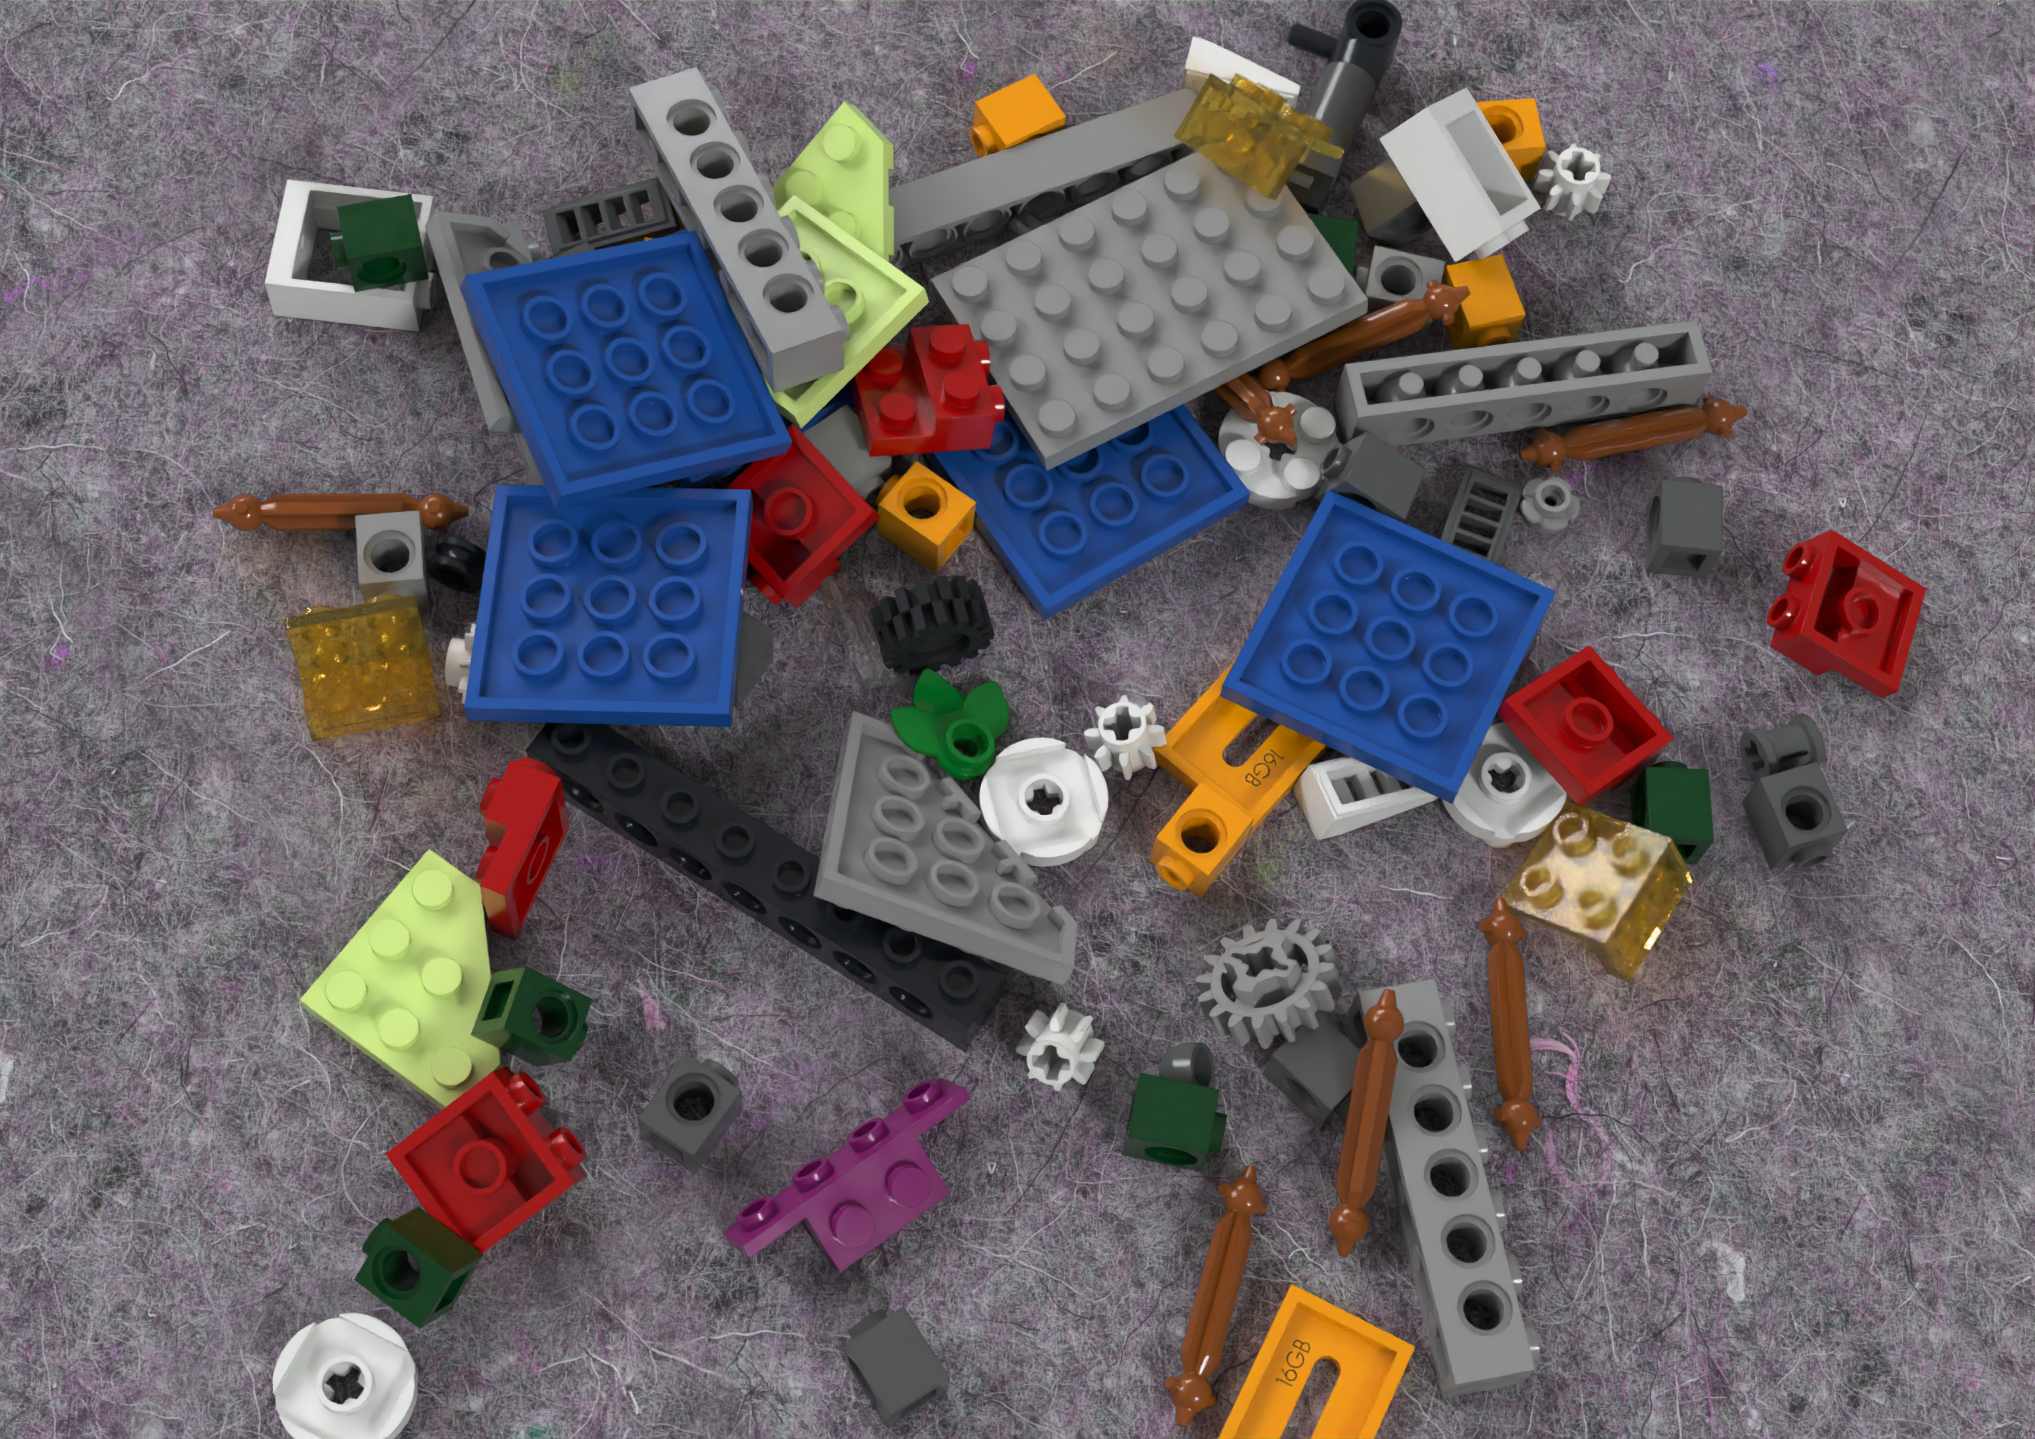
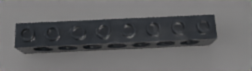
M546 723L526 749L527 758H532L546 764L555 771L556 777L561 778L565 801L964 1052L1000 1001L1005 978L1003 972L974 954L964 952L957 947L915 932L903 930L896 925L851 909L839 907L832 902L815 897L814 890L820 858L606 725Z

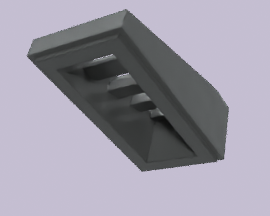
M658 177L563 202L542 211L554 257L585 242H588L589 245L592 244L594 249L598 250L644 241L645 237L652 239L665 237L681 230L675 208ZM650 202L655 219L645 222L641 205ZM627 212L630 226L622 228L619 215ZM603 222L606 233L598 235L596 225ZM580 233L581 235L580 240H577L576 234Z
M1466 466L1440 540L1452 544L1453 539L1486 550L1487 553L1483 556L1456 546L1497 565L1524 486ZM1472 487L1506 499L1504 505L1470 493ZM1466 504L1500 516L1498 522L1464 510ZM1462 522L1492 533V539L1460 528L1458 525Z

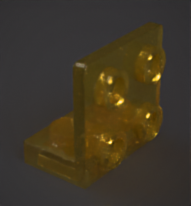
M1210 73L1174 134L1175 138L1265 197L1275 201L1307 148L1339 160L1345 150L1329 139L1334 132L1332 127L1307 112L1301 113L1287 105L1288 100L1260 82L1254 83L1239 73H1235L1231 81Z
M381 594L368 599L365 604L342 608L326 605L314 606L305 609L297 616L284 619L285 633L300 672L308 728L312 741L441 718L430 651L415 596L401 597L397 594Z
M1565 802L1558 816L1546 828L1502 898H1505L1511 912L1587 941L1607 974L1630 982L1694 878L1672 838L1585 807L1580 808L1574 803Z

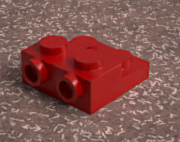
M969 324L910 327L906 345L884 346L848 382L869 457L990 448L996 422H1002L1004 418V395L1000 385H988L986 379L990 370L988 344L985 340H974Z
M792 424L787 429L792 444L786 454L754 461L726 489L751 490L753 512L748 561L757 572L750 577V580L773 604L777 605L783 599L798 608L842 566L837 558L881 516L802 430Z
M1832 529L1805 542L1797 543L1788 552L1782 566L1783 573L1790 577L1786 593L1773 603L1767 615V624L1775 629L1770 647L1817 676L1834 669L1880 698L1897 693L1927 588Z
M1590 645L1506 698L1497 711V715L1580 808L1607 789H1610L1611 792L1643 771L1645 767L1652 765L1674 739L1662 726L1658 718L1642 704L1622 682L1614 669L1607 665Z
M526 757L520 758L519 762L511 759L502 780L494 777L489 782L479 809L480 815H483L486 827L485 837L490 843V846L481 858L476 873V882L480 883L482 893V905L486 908L491 931L515 941L570 828L561 778L556 777L555 771L546 764Z
M508 1066L492 1071L385 1153L428 1214L482 1254L588 1176L580 1165L587 1158L580 1141L565 1126H560L557 1130L553 1129L539 1110L546 1103V1098L539 1085L524 1071L514 1075Z

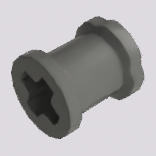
M1804 713L1793 716L1787 725L1766 732L1756 728L1748 730L1742 734L1740 739V750L1744 765L1756 783L1760 778L1818 762L1820 766L1821 762L1825 760L1823 737L1815 721Z

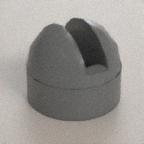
M1205 1043L1179 1044L1169 1048L1162 1056L1158 1069L1160 1077L1210 1088L1213 1087L1215 1079L1214 1060L1209 1047Z

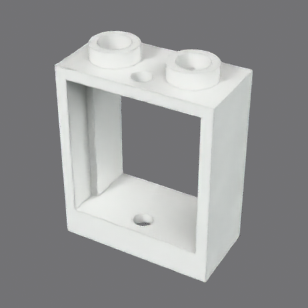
M1467 87L1426 107L1379 139L1455 262L1473 251L1479 261L1483 260L1530 230L1523 219L1541 209Z
M287 179L264 283L273 314L276 316L419 332L423 310L433 309L437 291V277L435 273H431L435 256L425 225L436 211L433 196L411 194L429 279L405 283L404 291L376 288L355 292L353 285L306 280L317 228L341 231L337 207L411 193Z

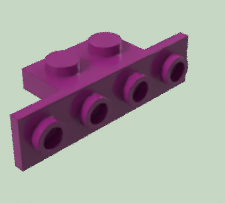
M943 1078L938 1080L929 1079L917 1084L902 1097V1106L884 1119L879 1117L873 1118L859 1125L848 1135L847 1141L849 1144L828 1159L827 1157H818L804 1164L792 1176L794 1183L773 1198L770 1196L761 1197L744 1207L736 1216L738 1223L723 1233L733 1247L750 1258L803 1220L830 1265L841 1273L950 1193L917 1137L971 1099L964 1087Z

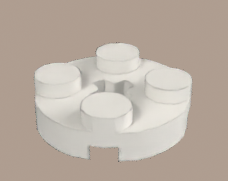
M1267 391L1272 397L1274 406L1285 408L1290 403L1298 411L1293 416V430L1298 442L1294 446L1286 444L1293 454L1284 453L1281 460L1270 458V449L1264 445L1261 446L1253 438L1258 433L1257 424L1246 422L1233 409L1229 411L1223 420L1216 448L1249 490V503L1266 509L1284 510L1296 507L1297 501L1308 499L1313 494V499L1315 498L1324 477L1319 472L1320 466L1327 453L1339 441L1335 433L1336 421L1329 410L1318 407L1311 401L1296 394Z
M1495 718L1453 804L1445 800L1442 801L1454 821L1468 833L1481 838L1491 847L1506 848L1515 842H1525L1533 839L1550 827L1565 804L1567 793L1504 722L1495 723L1497 719ZM1494 769L1501 775L1509 770L1517 777L1512 786L1515 792L1507 793L1496 790L1490 784L1493 779L1488 771Z
M1053 738L1026 739L1005 748L996 757L995 764L984 776L978 801V809L982 812L980 821L985 832L995 843L1006 840L1026 864L1040 867L1061 865L1078 858L1097 843L1108 809L1107 785L1097 764L1086 754L1082 758L1075 751L1066 749L1065 742ZM1044 789L1048 798L1058 797L1061 804L1053 807L1052 814L1040 815L1038 811L1031 810L1027 806L1028 803L1033 801L1034 790Z
M360 1313L339 1314L340 1318L327 1319L318 1325L314 1322L296 1333L282 1350L273 1373V1394L276 1399V1409L290 1436L293 1439H394L398 1436L409 1421L418 1396V1369L401 1336L383 1321ZM351 1368L361 1371L358 1383L364 1389L362 1394L357 1399L348 1398L343 1404L332 1402L335 1391L327 1385L330 1377L333 1374L345 1377Z

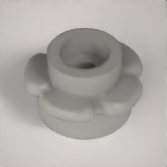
M1555 476L1548 477L1547 480L1534 478L1529 481L1522 490L1524 500L1520 504L1525 523L1532 530L1542 534H1553L1565 529L1568 521L1576 519L1580 511L1579 498L1571 493V485L1567 481ZM1552 499L1555 502V506L1547 505L1545 500Z

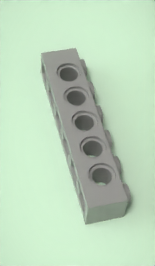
M697 67L630 87L629 98L632 130L687 232L696 231L747 344L773 393L843 370V342L850 340V331L845 315L839 305L830 306L826 300L823 279L816 263L812 259L805 261L801 255L795 226L788 215L780 217L777 212L774 192L764 172L756 174L753 169L749 146L744 134L740 129L732 131L729 126L726 106L720 91L716 87L708 88Z
M1697 320L1348 363L1344 366L1334 397V404L1344 444L1368 431L1389 446L1394 447L1634 416L1680 406L1694 407L1712 374V369Z
M1435 979L1358 991L1348 1010V1016L1355 1044L1359 1050L1362 1049L1370 1038L1364 1029L1365 1014L1372 1006L1377 1004L1384 989L1395 991L1397 1008L1404 1017L1403 1032L1399 1038L1393 1041L1398 1064L1382 1154L1442 1399L1521 1384L1536 1370L1534 1362L1538 1361L1540 1357L1539 1341L1533 1323L1530 1320L1523 1321L1517 1298V1295L1522 1293L1521 1271L1514 1254L1506 1255L1500 1232V1229H1503L1505 1226L1504 1206L1499 1191L1496 1188L1489 1189L1483 1166V1164L1488 1162L1487 1140L1480 1124H1472L1467 1100H1470L1472 1096L1471 1078L1465 1062L1456 1061L1451 1038L1455 1036L1456 1024L1451 1003L1447 998L1440 999ZM1409 1045L1418 1048L1425 1055L1428 1066L1416 1068L1408 1065L1400 1057L1398 1047ZM1418 1108L1433 1110L1440 1116L1444 1130L1433 1132L1424 1129L1417 1122L1414 1110ZM1441 1171L1450 1174L1459 1185L1460 1195L1449 1197L1439 1193L1432 1185L1430 1173ZM1460 1236L1467 1239L1475 1249L1476 1262L1465 1263L1454 1258L1448 1250L1447 1237ZM1473 1301L1484 1305L1492 1315L1493 1328L1481 1330L1472 1326L1465 1317L1464 1303Z

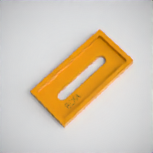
M1234 660L1166 734L1167 744L1161 747H1154L1153 753L1156 763L1191 791H1194L1198 784L1203 781L1253 817L1254 820L1248 836H1250L1294 787L1307 767L1315 764L1329 747L1280 724L1242 766L1233 767L1228 765L1223 759V752L1258 715L1220 697L1222 685L1235 662Z
M1291 1284L1217 1439H1280L1315 1362L1320 1359H1328L1334 1362L1338 1368L1339 1375L1310 1439H1374L1415 1346Z

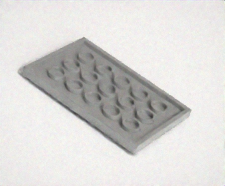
M1246 129L930 279L932 293L953 325L969 324L974 340H985L987 342L990 353V370L987 379L991 385L1001 386L1006 409L1046 471L1366 314L1368 310V298Z

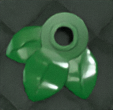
M924 669L912 691V707L896 708L890 713L895 733L912 751L933 757L938 766L951 777L968 781L984 776L993 765L996 757L995 741L1005 733L1009 726L1007 702L1001 688L996 681H989L976 687L964 697L932 669ZM955 747L965 749L970 757L961 754Z

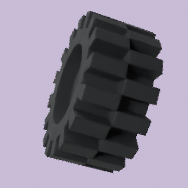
M947 576L936 577L934 583L926 584L925 579L914 582L915 588L908 590L903 586L895 590V598L885 596L879 601L880 606L874 607L872 610L873 617L871 618L885 667L888 669L893 668L895 673L902 674L909 670L910 675L920 674L925 668L937 672L941 671L940 666L948 663L951 668L961 664L960 659L963 657L973 659L978 656V649H987L991 645L990 640L994 639L995 636L981 585L978 586V582L974 579L966 581L965 576H955L950 582H948Z

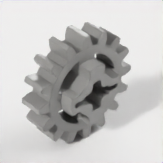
M1276 918L1269 919L1265 931L1258 933L1255 932L1250 924L1243 926V939L1235 942L1230 938L1224 937L1220 940L1225 951L1221 956L1206 955L1203 961L1209 973L1202 974L1196 978V983L1201 992V995L1197 997L1207 1021H1211L1217 1035L1222 1038L1231 1033L1236 1046L1243 1047L1248 1043L1252 1036L1257 1037L1262 1049L1269 1048L1273 1036L1282 1034L1287 1042L1296 1041L1295 1028L1302 1024L1307 1028L1315 1030L1319 1026L1315 1012L1317 1010L1333 1011L1336 1005L1330 992L1341 990L1343 985L1337 972L1340 966L1331 944L1325 943L1321 931L1317 928L1306 933L1302 922L1296 919L1288 925L1286 930H1280ZM1303 963L1308 966L1307 973L1302 972L1300 968ZM1231 992L1235 993L1237 997L1235 1002L1230 1000Z

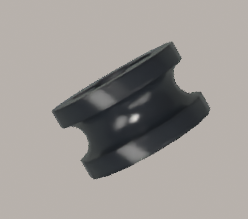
M441 537L436 545V551L439 556L432 557L426 566L427 572L436 581L451 589L465 593L477 592L482 585V577L479 573H484L486 551L458 537Z

